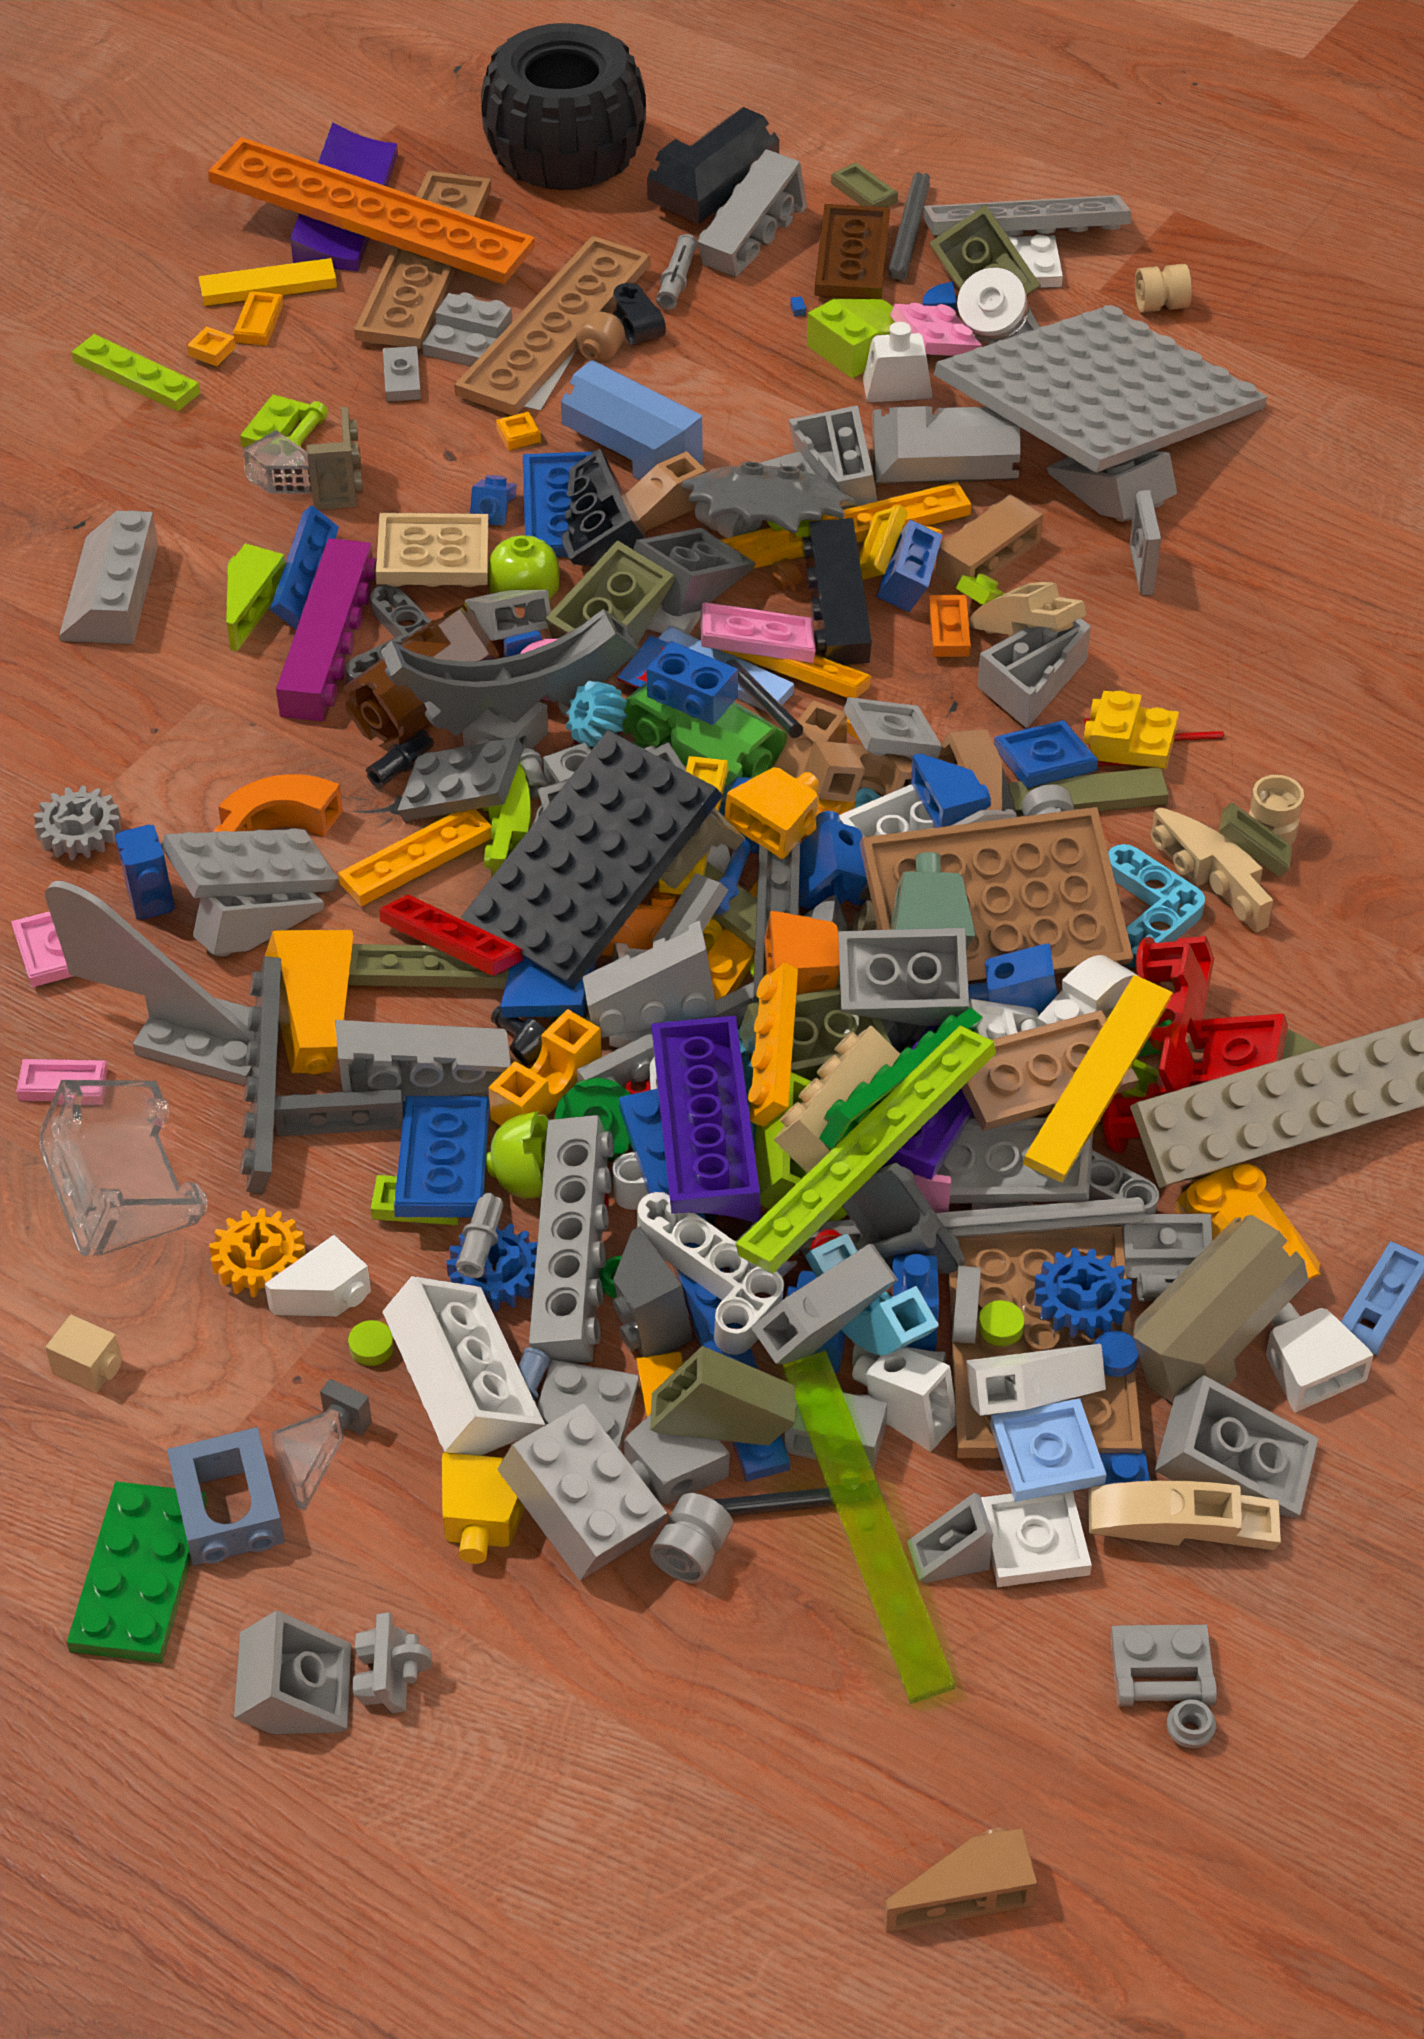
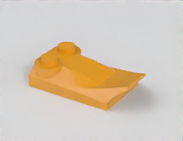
M1241 1163L1222 1169L1196 1180L1176 1199L1174 1210L1177 1214H1211L1212 1241L1235 1218L1241 1217L1242 1221L1245 1216H1255L1280 1231L1286 1238L1287 1243L1282 1248L1289 1256L1295 1251L1299 1253L1305 1261L1309 1280L1321 1275L1319 1271L1321 1263L1265 1189L1266 1177L1258 1167L1248 1163Z

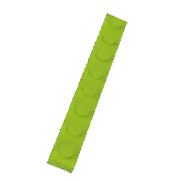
M959 1026L735 1243L738 1256L773 1274L996 1054L995 1042Z

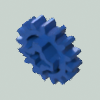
M509 1224L505 1230H498L497 1225L495 1232L498 1235V1240L490 1248L484 1273L481 1277L470 1278L457 1271L455 1265L465 1241L463 1233L459 1235L460 1246H450V1260H446L450 1282L481 1287L487 1302L492 1303L494 1311H499L500 1302L505 1301L512 1308L516 1307V1297L520 1295L523 1298L529 1299L531 1297L530 1286L534 1287L538 1242H530L529 1232L526 1230L516 1235L514 1224ZM494 1262H497L496 1270L492 1271L494 1269Z
M1072 1248L1071 1257L1066 1258L1063 1254L1057 1252L1054 1256V1264L1046 1261L1042 1263L1041 1274H1036L1034 1305L1041 1307L1040 1318L1042 1320L1054 1318L1053 1330L1058 1331L1064 1326L1069 1327L1070 1337L1075 1338L1079 1330H1085L1086 1335L1090 1339L1094 1338L1095 1329L1100 1328L1105 1333L1111 1331L1112 1322L1120 1325L1124 1322L1125 1311L1130 1309L1132 1282L1130 1279H1124L1125 1268L1123 1265L1111 1267L1112 1256L1109 1254L1100 1260L1096 1258L1095 1249L1091 1248L1087 1256H1081L1077 1248Z

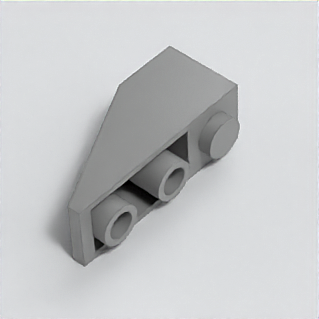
M868 1244L783 1299L754 1324L751 1329L776 1364L800 1365L894 1285L898 1279L874 1245Z

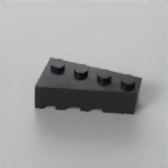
M853 518L810 521L808 537H802L803 559H806L807 588L811 590L812 594L810 603L812 621H817L818 630H815L816 651L823 652L824 658L842 665L870 663L872 639Z

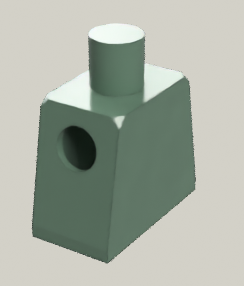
M923 852L917 854L916 872H904L897 884L890 930L965 928L967 950L975 936V930L962 875L959 873L941 872V856L938 853Z

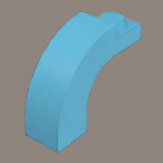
M846 1233L810 1250L805 1257L816 1277H819L856 1253L857 1249ZM915 1286L894 1297L884 1292L841 1330L854 1343L866 1351L877 1355H887L929 1335L939 1324L919 1289Z

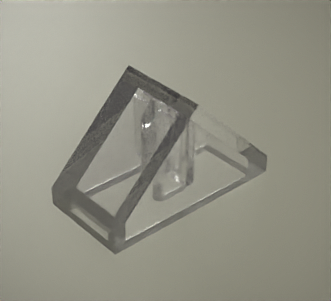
M332 1409L270 1432L275 1459L297 1508L303 1510L307 1509L344 1439L340 1412Z

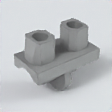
M390 1612L377 1614L376 1628L356 1634L355 1650L357 1657L363 1664L374 1663V1669L357 1673L353 1676V1694L363 1705L383 1703L392 1714L406 1711L407 1683H415L417 1681V1674L431 1667L432 1653L427 1647L419 1645L418 1635L408 1634L406 1630L396 1627L393 1624V1615Z

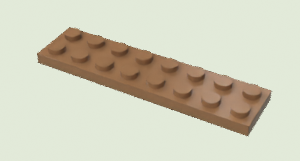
M428 171L416 197L479 218L491 192V179ZM393 246L354 329L355 341L399 347L417 346V349H422V343L426 339L435 319V312L441 305L457 268Z
M592 235L454 384L455 395L512 416L517 415L577 348L576 332L590 314L598 311L608 313L616 305L613 298L615 287L623 283L634 284L651 266L650 254Z

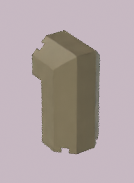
M1253 1215L1245 1216L1242 1221L1241 1217L1235 1218L1135 1320L1133 1338L1147 1385L1150 1389L1173 1403L1175 1394L1204 1375L1225 1387L1237 1376L1235 1358L1309 1282L1304 1259L1297 1251L1291 1256L1288 1255L1282 1248L1287 1243V1240L1280 1231Z

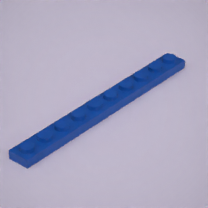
M658 1088L619 1097V1109L648 1194L660 1192L669 1195ZM695 1213L706 1221L704 1213ZM697 1243L684 1244V1246L689 1248H696L700 1246ZM673 1266L676 1277L682 1285L686 1307L700 1348L704 1346L758 1369L751 1348L744 1353L733 1355L721 1351L716 1346L714 1340L715 1314L722 1300ZM730 1323L726 1325L728 1328L731 1329L743 1328V1325L738 1323ZM781 1435L769 1446L732 1442L746 1482L790 1470V1460Z

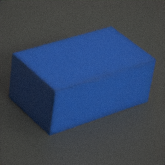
M802 296L790 298V306L794 317L806 315V307Z

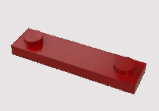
M409 894L379 909L380 922L478 968L486 974L492 976L501 974L506 969L523 961L521 947Z

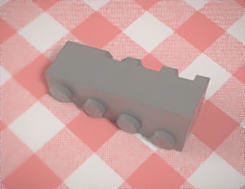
M766 149L761 157L753 162L747 176L741 183L736 185L732 196L725 206L719 208L711 225L699 236L698 248L703 265L737 277L759 255L760 246L763 243L769 245L775 239V232L780 226L786 228L793 222V216L791 215L795 211L802 213L807 208L800 161Z
M335 1020L338 1060L342 1088L345 1093L375 1091L379 1089H401L403 1106L405 1105V1096L489 1097L488 1087L511 1065L506 1029Z

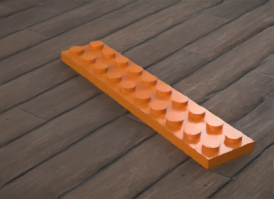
M240 137L208 171L210 183L504 285L535 247V237L244 137Z

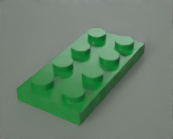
M115 1481L67 1639L69 1652L163 1663L191 1563V1554L176 1488ZM201 1491L204 1508L206 1509V1493Z

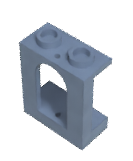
M258 1427L167 1449L193 1566L202 1563H218L230 1556L250 1551L262 1552L274 1545L285 1543L278 1506ZM245 1473L251 1497V1508L248 1514L232 1524L214 1522L205 1511L199 1484Z

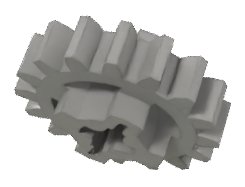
M81 786L78 792L73 793L67 787L65 788V795L60 797L55 793L50 794L52 802H41L39 804L41 812L34 813V828L37 840L41 841L45 851L53 848L54 856L57 858L64 852L69 854L70 860H74L77 853H83L86 858H91V850L96 849L103 853L105 851L104 843H115V833L121 832V817L118 804H114L111 795L102 797L101 789L99 788L95 789L92 793H87L86 786Z

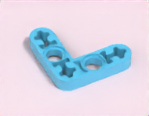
M1121 844L1112 847L1108 852L1115 883L1151 906L1126 927L1133 959L1129 964L1124 965L1136 968L1137 948L1142 938L1150 936L1156 943L1176 941L1201 919L1205 896L1199 888L1138 848ZM1148 880H1159L1165 886L1154 889L1148 887L1145 882ZM1179 904H1180V905H1182V907L1179 909V914H1177L1178 908H1179ZM1162 921L1169 924L1171 928L1159 931L1151 927L1150 924Z

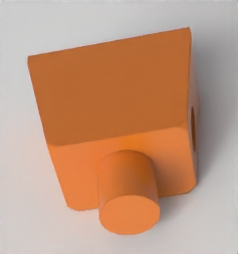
M770 911L764 938L767 974L770 975L783 963L797 968L796 995L836 988L840 972L837 925L831 921Z

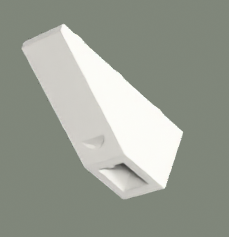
M1101 1344L966 1360L970 1405L980 1416L1027 1410L1106 1390Z

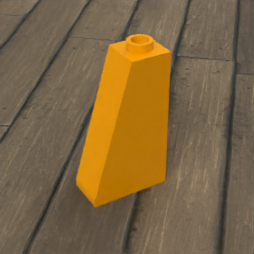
M352 930L272 931L265 956L281 958L279 1022L291 1073L320 1074L332 1072L338 1055L335 1020H344L353 944Z

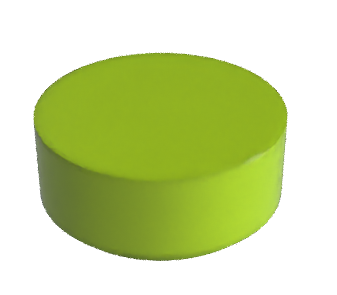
M998 1300L990 1302L983 1307L979 1316V1332L984 1340L996 1346H1008L1021 1338L1024 1329V1315L1017 1305L1009 1301Z
M375 1320L361 1322L349 1334L350 1354L359 1364L365 1366L382 1364L391 1357L394 1351V1340L391 1330L383 1322Z

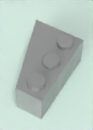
M700 920L688 925L689 931L668 941L664 937L653 942L654 948L633 958L628 954L583 976L591 1023L601 1028V1038L650 1029L652 1023L718 1016Z

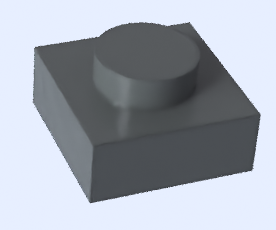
M329 1379L320 1391L324 1418L338 1429L346 1430L348 1428L363 1435L372 1423L368 1396Z

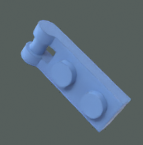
M1390 1241L1341 1321L1376 1356L1380 1354L1389 1334L1424 1278V1256ZM1362 1318L1375 1323L1374 1329L1372 1330L1360 1324Z

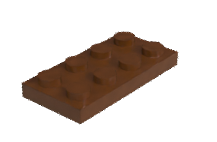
M824 204L814 296L882 299L890 207Z

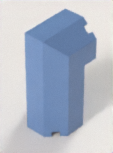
M593 360L573 374L570 384L575 387L571 395L565 393L561 400L562 424L629 458L634 478L641 480L657 464L686 451L703 466L701 414Z

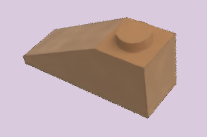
M981 729L949 733L941 742L942 748L938 759L973 770L981 785L985 784L989 790L991 806L987 810L1002 811V760L988 730Z
M992 1828L983 1832L980 1836L972 1837L885 1901V1931L891 1932L1034 1906L1037 1880L1023 1828L1014 1830Z

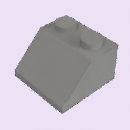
M277 1610L241 1631L234 1719L270 1734L334 1733L346 1730L348 1722L351 1643Z

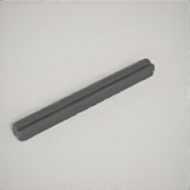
M917 172L912 178L889 266V277L892 280L898 279L902 281L907 277L930 187V176L927 173L921 174Z

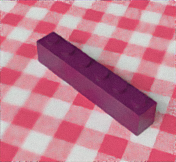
M328 538L276 687L280 717L324 721L328 708L334 707L337 697V681H342L345 675L346 655H351L353 651L354 630H359L361 627L362 606L369 603L370 581L376 580L377 558H373L370 542Z

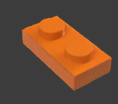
M929 595L928 607L932 656L970 657L971 643L966 595Z

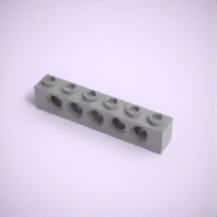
M598 1115L548 1120L529 1345L546 1353L551 1360L570 1363L593 1362L594 1344H599L601 1338L600 1323L596 1317L597 1306L603 1304V1286L599 1279V1270L606 1265V1251L602 1241V1230H607L609 1225L608 1210L604 1200L605 1194L611 1192V1176L607 1168L608 1157H613L614 1143L611 1132H605Z

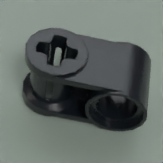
M623 283L615 287L613 298L616 302V310L613 312V315L622 323L626 334L625 338L630 345L634 346L665 335L666 324L660 309L655 307L640 286L633 283Z

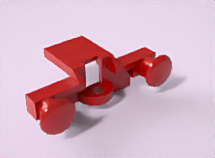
M1148 936L1140 942L1137 948V975L1160 986L1161 982H1172L1176 992L1172 994L1168 1006L1148 1038L1152 1047L1162 1052L1157 1083L1148 1084L1146 1096L1124 1098L1121 1092L1115 1094L1102 1116L1106 1143L1115 1153L1122 1154L1125 1151L1128 1139L1141 1138L1130 1108L1133 1104L1282 1060L1288 1029L1284 1013L1203 1019L1215 959L1206 936L1178 938V941L1156 943L1152 937ZM1171 1020V1024L1165 1027H1157L1163 1021ZM1187 1033H1189L1195 1049H1204L1202 1062L1194 1063L1185 1041Z

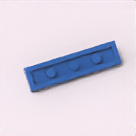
M312 505L302 513L270 608L272 612L296 630L328 538L336 539L339 529L337 524Z

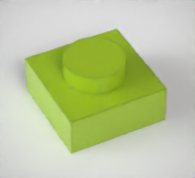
M978 574L977 578L962 575L956 589L982 605L1005 594L997 589V581L983 574Z

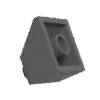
M641 1227L632 1230L613 1279L617 1298L612 1300L619 1319L624 1324L619 1327V1332L625 1345L631 1352L637 1349L642 1357L667 1354L694 1340L682 1285Z

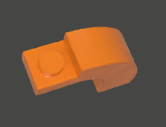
M303 774L275 775L256 780L230 794L218 806L221 824L213 832L255 831L295 827L324 837L343 812L340 784L317 776Z

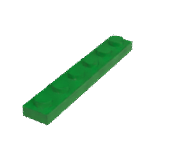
M971 1007L957 1018L951 1014L940 1025L936 1033L932 1031L927 1032L914 1050L907 1047L897 1057L892 1067L885 1064L877 1071L869 1084L862 1081L852 1091L847 1101L844 1102L842 1099H838L824 1116V1120L828 1123L819 1139L829 1148L833 1149L959 1026L975 1032L983 1017Z

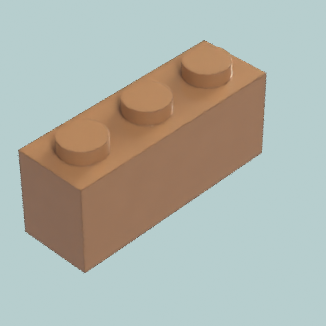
M1011 494L999 503L993 504L978 518L969 521L950 538H946L940 543L937 553L936 574L956 587L962 575L977 578L978 574H983L992 578L1041 542L1043 514Z

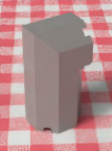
M929 406L889 408V414H885V416H882L881 409L873 410L872 412L873 477L875 485L1012 481L1019 478V470H1012L1013 463L1020 462V427L988 407H939L935 414H932V407Z

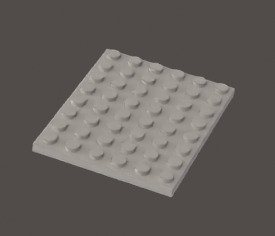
M1106 305L1102 308L1085 312L1069 319H1063L1060 322L1042 326L1039 329L1021 333L1017 336L999 340L996 343L978 347L975 350L938 361L933 374L1096 473L1262 410L1268 396L1257 391L1253 384L1236 379L1229 375L1227 369L1206 362L1199 353L1185 350L1175 344V340L1171 337L1157 334L1150 330L1146 323L1129 318L1123 314L1120 308Z

